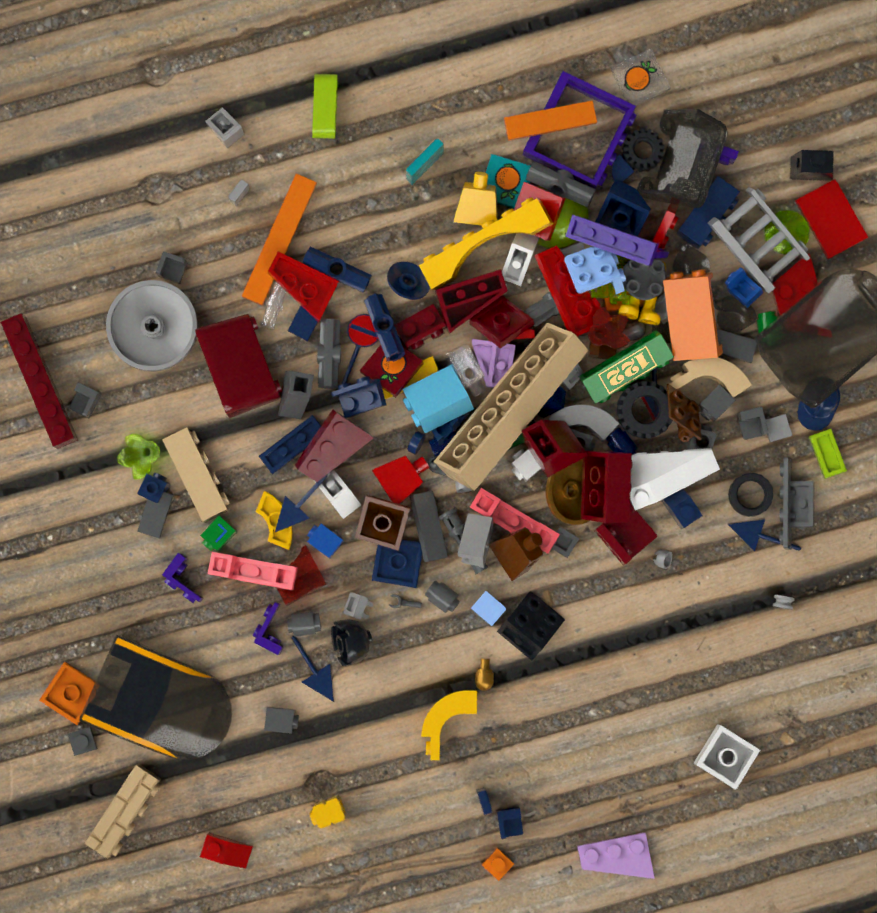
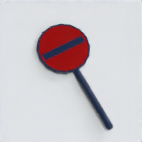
M367 314L357 315L348 324V337L356 347L342 384H346L360 347H370L378 341L370 316Z

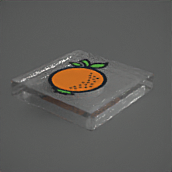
M652 49L611 67V71L625 100L635 106L671 89Z

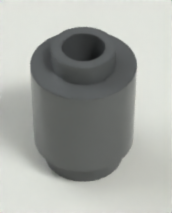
M436 580L425 593V596L429 598L428 601L444 613H447L448 610L453 612L460 603L457 599L459 594L444 583H438Z
M313 611L291 614V619H287L289 633L293 632L294 637L313 635L321 631L319 613L314 614Z

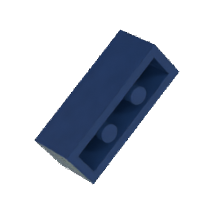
M717 176L680 227L677 235L696 249H699L701 245L706 247L713 238V235L710 234L712 228L707 223L714 217L719 220H725L726 217L723 215L727 209L732 211L739 202L737 195L740 191Z

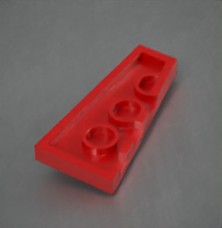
M558 246L534 255L567 331L574 333L578 337L612 321L610 316L601 309V304L598 300L593 298L589 291L584 293L576 291L564 260L565 256Z

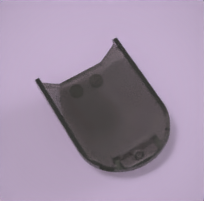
M845 269L827 276L755 336L760 355L786 390L810 408L819 406L877 355V276L870 272Z

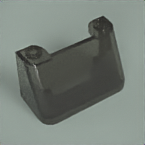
M699 109L664 110L660 120V129L670 139L657 177H643L638 184L637 191L646 199L689 208H699L706 201L727 139V127L723 122Z

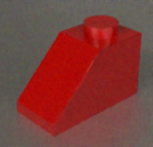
M209 832L206 835L200 857L220 864L246 869L253 846Z

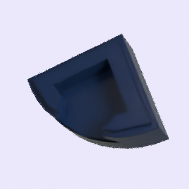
M621 155L615 159L612 166L613 182L615 179L624 182L634 173V170Z

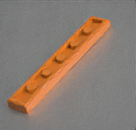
M297 173L295 174L244 289L243 298L261 306L264 305L274 282V279L268 274V270L278 251L286 255L317 182Z

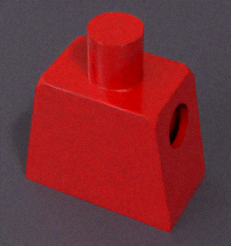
M405 455L373 469L372 472L390 500L394 503L402 504L423 484L419 474L430 467L423 456L411 463Z

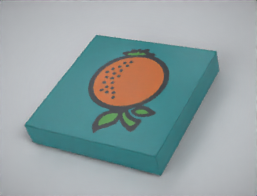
M491 154L486 170L488 174L487 185L496 186L497 204L515 208L523 183H530V181L526 180L530 165Z

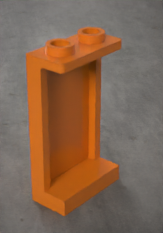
M705 269L692 271V274L684 275L682 271L672 272L670 276L663 280L672 354L674 356L673 361L718 358L723 353L722 344H718L711 288L713 272L706 273Z

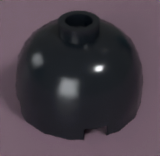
M344 619L335 621L333 624L336 626L331 627V638L334 651L339 649L341 655L337 657L338 661L342 666H349L360 662L367 656L369 644L372 643L370 631L366 630L360 622Z

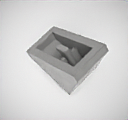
M221 108L205 121L226 148L244 136L240 124L224 108Z

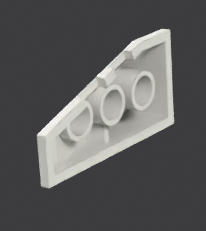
M689 449L682 452L660 451V453L652 454L642 452L632 455V490L630 492V500L634 509L637 510L656 503L720 470L712 449Z

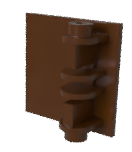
M667 384L669 418L677 423L678 438L682 442H688L693 436L701 440L700 409L698 404L683 395L679 389H675L670 384Z

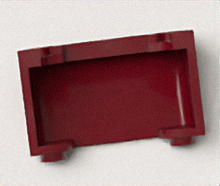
M249 314L195 329L223 408L229 418L281 399L279 393L282 392L278 379L273 380L256 336L255 330L259 329L255 317H250Z

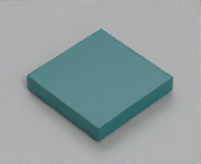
M435 139L406 169V178L411 185L444 154V143L439 139Z

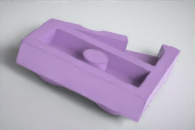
M472 339V346L487 388H494L513 365L515 345L506 344L500 349L491 341Z

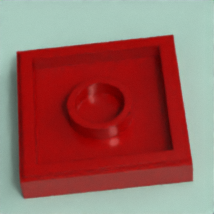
M524 182L514 211L521 208V203L531 197L534 200L536 198L540 199L554 224L535 234V236L550 241L566 198L531 183Z

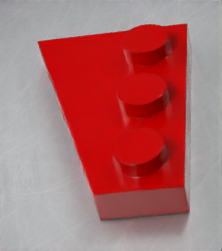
M279 251L268 270V274L313 318L320 322L339 281Z

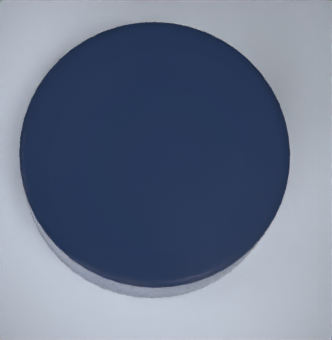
M419 431L415 432L408 445V452L416 455L426 435Z

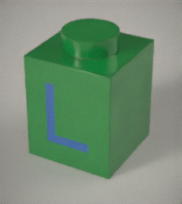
M218 516L200 536L204 539L202 544L211 552L214 549L220 552L237 531L221 516Z

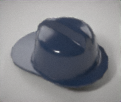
M814 379L805 389L797 414L802 426L808 430H822L830 424L834 417L841 395L837 385L830 379Z

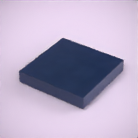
M402 539L399 551L377 545L372 581L417 588L423 554L420 542Z

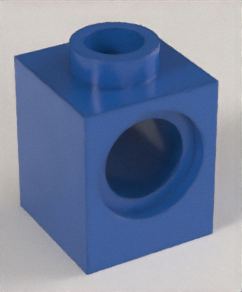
M320 524L318 527L314 525L307 534L309 537L307 542L329 559H331L343 543L339 536L323 524Z

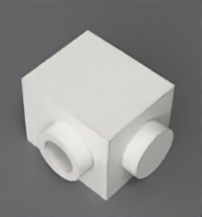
M521 449L512 457L515 461L511 464L514 467L511 471L519 480L523 478L525 481H528L541 470L529 449L527 451Z

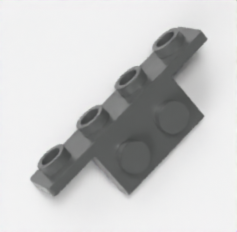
M784 457V463H780V476L783 477V486H780V499H783V508H780V522H783V531H780L779 540L780 545H783L784 549L791 550L792 528L814 527L815 482L792 481V460L789 457Z

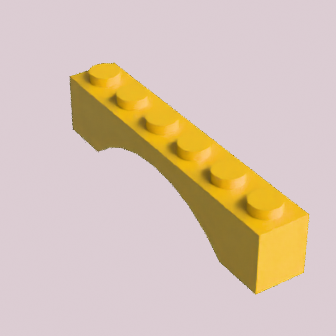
M531 197L521 203V208L515 211L510 209L501 215L502 218L494 222V220L483 224L481 226L483 229L477 233L471 231L462 237L463 241L457 244L452 242L442 248V253L438 255L433 253L423 259L424 263L420 264L419 267L430 288L436 290L454 281L467 257L486 241L510 233L535 235L553 225L554 223L542 201L538 198L534 200Z

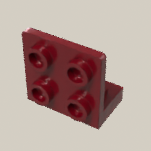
M631 503L629 523H602L594 530L622 565H626L635 555L657 538V534L637 510L634 509Z

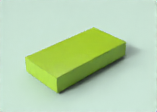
M832 429L809 436L824 479L847 471Z

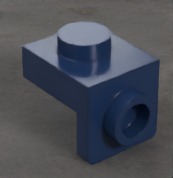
M154 472L153 476L146 473L138 490V495L159 503L163 492L167 493L170 484L165 482L166 477Z

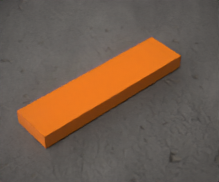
M592 100L504 117V124L508 141L597 124V118Z

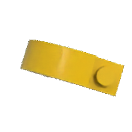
M463 690L450 693L438 700L429 710L423 723L421 737H431V741H426V755H430V760H440V732L442 726L449 718L458 714H477V690Z

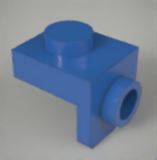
M741 267L737 271L732 272L725 281L729 293L746 308L763 294L762 288L752 281Z

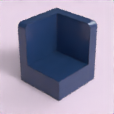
M520 807L496 810L501 839L523 834Z

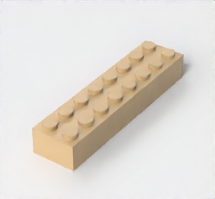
M547 322L438 455L434 463L449 478L475 491L492 468L497 465L505 452L510 449L514 441L522 433L521 430L527 427L574 367L582 360L588 351L585 345L574 333Z

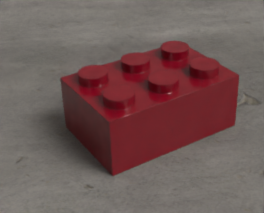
M586 451L587 456L583 458L581 519L602 523H629L631 513L630 492L632 490V453Z

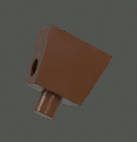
M526 527L506 534L489 544L511 581L528 572L543 556V551L540 548L543 542L542 537L538 533L531 534Z

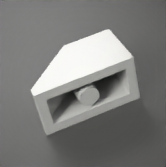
M516 233L502 270L504 280L519 286L522 285L539 237L531 234Z
M334 469L327 474V478L321 483L319 488L344 519L361 504Z

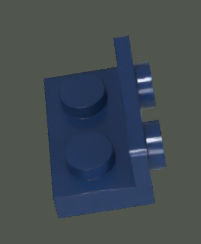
M370 376L357 379V384L351 385V383L339 385V390L331 392L332 397H339L345 418H351L387 405L380 379H370Z

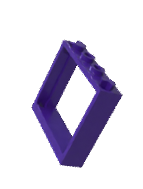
M562 71L544 110L557 107L566 87H569L625 115L593 179L536 152L535 149L542 135L529 138L523 150V156L556 172L558 170H567L573 175L574 180L596 189L597 185H603L608 175L604 173L607 165L612 166L617 157V154L614 153L617 145L622 146L627 136L624 131L627 125L632 126L637 114L633 113L636 106Z

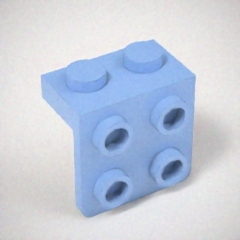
M592 246L565 257L566 266L578 293H584L610 282L616 294L625 291L623 282L626 281L622 268L618 269L616 266L619 264L616 254Z

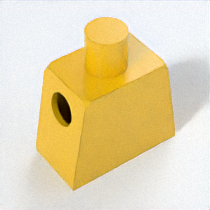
M475 172L474 183L464 182L454 222L482 226L488 221H497L496 186L487 185V173Z

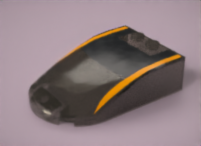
M116 635L79 721L165 756L179 760H191L209 754L223 742L232 722V704L223 684L210 673L128 637Z

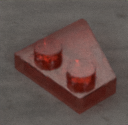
M306 545L301 548L299 555L289 565L298 568L294 589L277 588L285 605L288 606L327 585Z

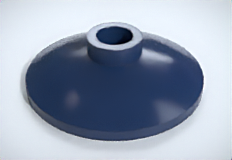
M397 262L389 268L387 273L388 284L399 296L410 300H417L423 298L429 292L430 286L420 267L416 264Z

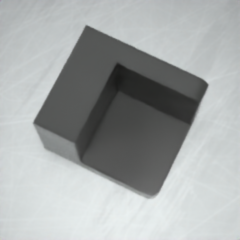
M163 251L156 274L163 279L180 284L188 263L182 257Z
M78 382L74 389L77 393L69 408L90 419L102 394Z
M762 407L741 411L737 414L744 440L768 434Z

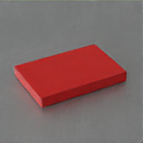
M836 179L795 200L827 259L868 238Z

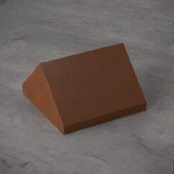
M366 495L355 538L399 551L411 507Z

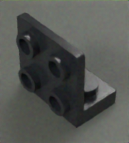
M530 591L497 632L530 660H533L549 642L565 619Z

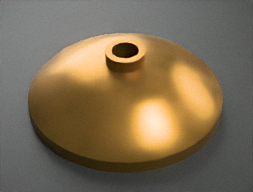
M583 459L548 477L546 483L548 507L558 520L566 524L581 525L590 521L581 519Z

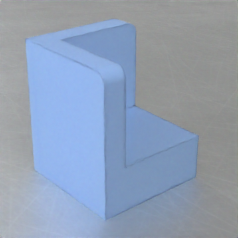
M487 591L471 607L490 626L506 610Z

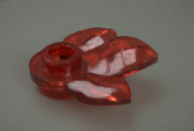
M601 307L593 314V325L588 331V338L592 344L596 346L606 344L613 349H619L630 342L628 336L622 333L627 324V316H610L606 307ZM600 332L603 338H597L595 333Z

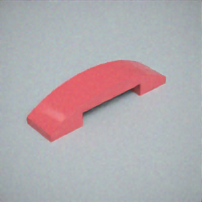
M483 488L480 489L470 506L471 509L480 515L492 517L493 523L510 533L525 527L529 529L531 534L538 533L543 540L540 548L547 554H549L560 535L503 502L500 498Z
M212 552L207 574L293 590L298 568Z

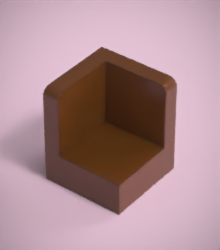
M592 332L588 357L607 360L615 355L619 335Z

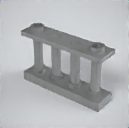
M748 187L746 191L751 198L725 220H719L714 217L707 224L762 290L769 294L775 289L771 283L774 280V276L796 257L800 256L806 261L810 257L806 253L808 248L801 240L797 242L764 202L766 200L764 194L758 188L754 190ZM757 204L765 215L742 235L734 238L729 232L731 226ZM772 222L779 232L755 253L748 255L743 249L745 243L768 223ZM786 239L793 249L769 270L762 272L757 266L760 263L759 260L782 240Z

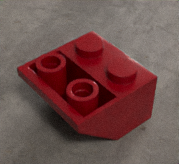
M540 420L521 430L527 448L547 478L587 456L586 451L565 421Z

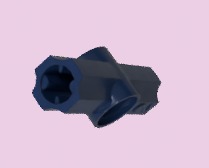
M311 246L307 250L302 262L362 293L367 289L372 277L371 274L345 263L342 259L334 258ZM334 265H340L343 267V271L339 275H334L331 273V268Z
M376 293L368 296L364 303L387 362L397 361L405 355V351L382 294ZM389 325L388 329L380 330L381 326Z

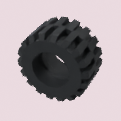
M642 381L629 386L623 391L617 402L616 413L618 421L623 429L634 437L652 438L659 436L668 429L673 421L669 418L667 391L662 385H658L655 382ZM643 396L653 398L659 406L657 418L647 424L638 422L632 414L634 402Z

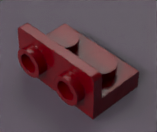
M434 304L395 324V328L406 349L412 348V350H416L425 344L424 341L432 337L434 340L444 334L443 330L447 329V325L443 322Z

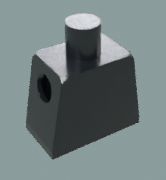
M801 150L790 157V180L832 181L834 151Z

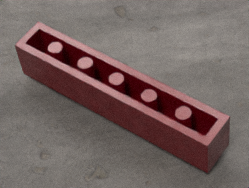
M20 313L1 321L2 328L52 446L60 449L78 441L26 316Z

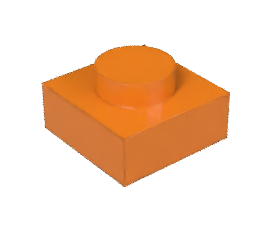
M498 848L482 864L498 881L514 865Z

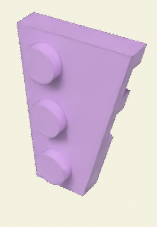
M645 832L577 846L583 870L655 879Z

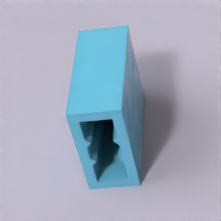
M452 365L402 389L406 396L402 400L408 412L413 410L414 414L411 417L416 427L421 426L424 433L474 409L469 395Z

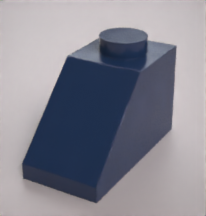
M684 489L661 500L680 529H684L703 516Z

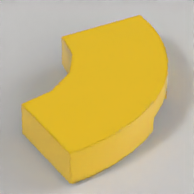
M264 491L255 512L263 516L268 524V542L290 550L293 536L292 526L275 532L283 504L276 497Z

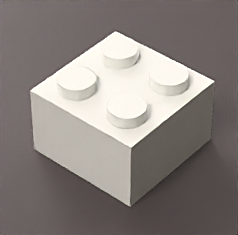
M717 724L693 764L736 790L760 750L725 727Z

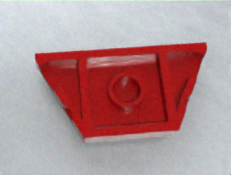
M809 253L810 259L807 261L800 259L773 283L775 289L772 290L782 329L829 339L832 338V333Z

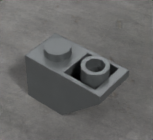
M285 371L278 416L295 419L302 418L311 396L314 375Z

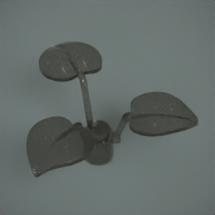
M685 243L678 251L672 269L673 272L682 271L684 275L692 274V271L705 269L706 273H709L710 262L702 252L692 247L689 243ZM733 295L724 297L721 307L713 300L715 309L720 311L717 315V322L727 332L742 331L758 320L754 308L751 305L746 308ZM660 321L659 325H652V332L657 330L666 343H671L668 321L665 324Z

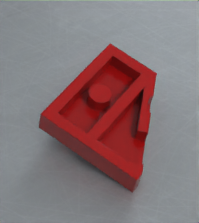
M673 201L670 202L652 241L658 243V248L663 250L669 239L665 235L669 228L674 229L679 218L675 216L679 204Z

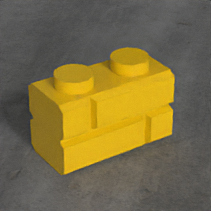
M338 795L329 798L327 801L323 800L315 803L313 809L309 812L313 825H318L320 829L330 826L332 822L335 824L343 821L347 814L341 797Z

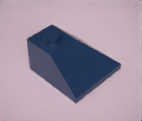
M615 179L595 222L638 236L651 208L636 188Z

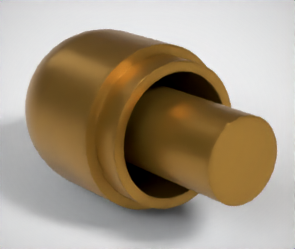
M481 658L480 668H477L475 673V684L482 691L489 690L494 682L493 669H489L490 659Z

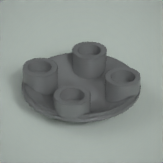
M654 258L652 266H648L630 259L623 268L626 278L623 285L631 296L640 300H650L662 293L664 289L663 280L667 276L665 265L661 260Z

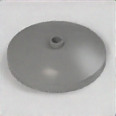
M146 280L130 285L115 298L108 311L106 332L112 349L126 364L139 370L150 372L162 371L177 365L189 354L197 338L195 329H198V319L191 301L180 289L163 281ZM152 324H156L158 326V328H156L154 332L150 330V326Z

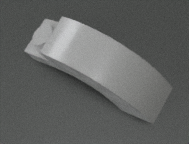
M590 405L568 406L557 411L548 419L565 421L569 428L576 426L586 428L602 442L619 425V422L609 413Z

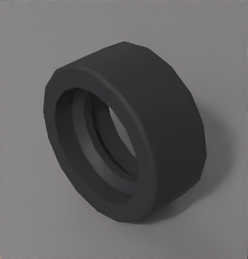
M745 473L736 478L730 485L728 492L729 502L733 509L740 515L748 517L757 516L765 512L772 504L774 496L773 487L769 480L757 473ZM748 481L757 482L764 490V499L755 508L745 507L738 500L737 493L739 487Z

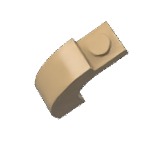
M721 358L690 360L682 366L686 374H683L681 371L670 378L672 381L670 385L675 389H681L696 379H711L720 384L733 398L752 386L746 375L736 365Z

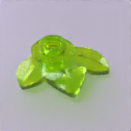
M131 434L125 437L128 447L119 453L117 462L124 467H132L133 479L136 480L144 478L146 473L149 474L151 472L152 463L157 461L160 456V449L155 442L146 441L139 434ZM147 448L151 451L149 456L145 454Z

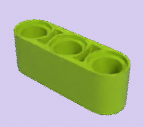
M315 74L313 138L335 139L337 74Z

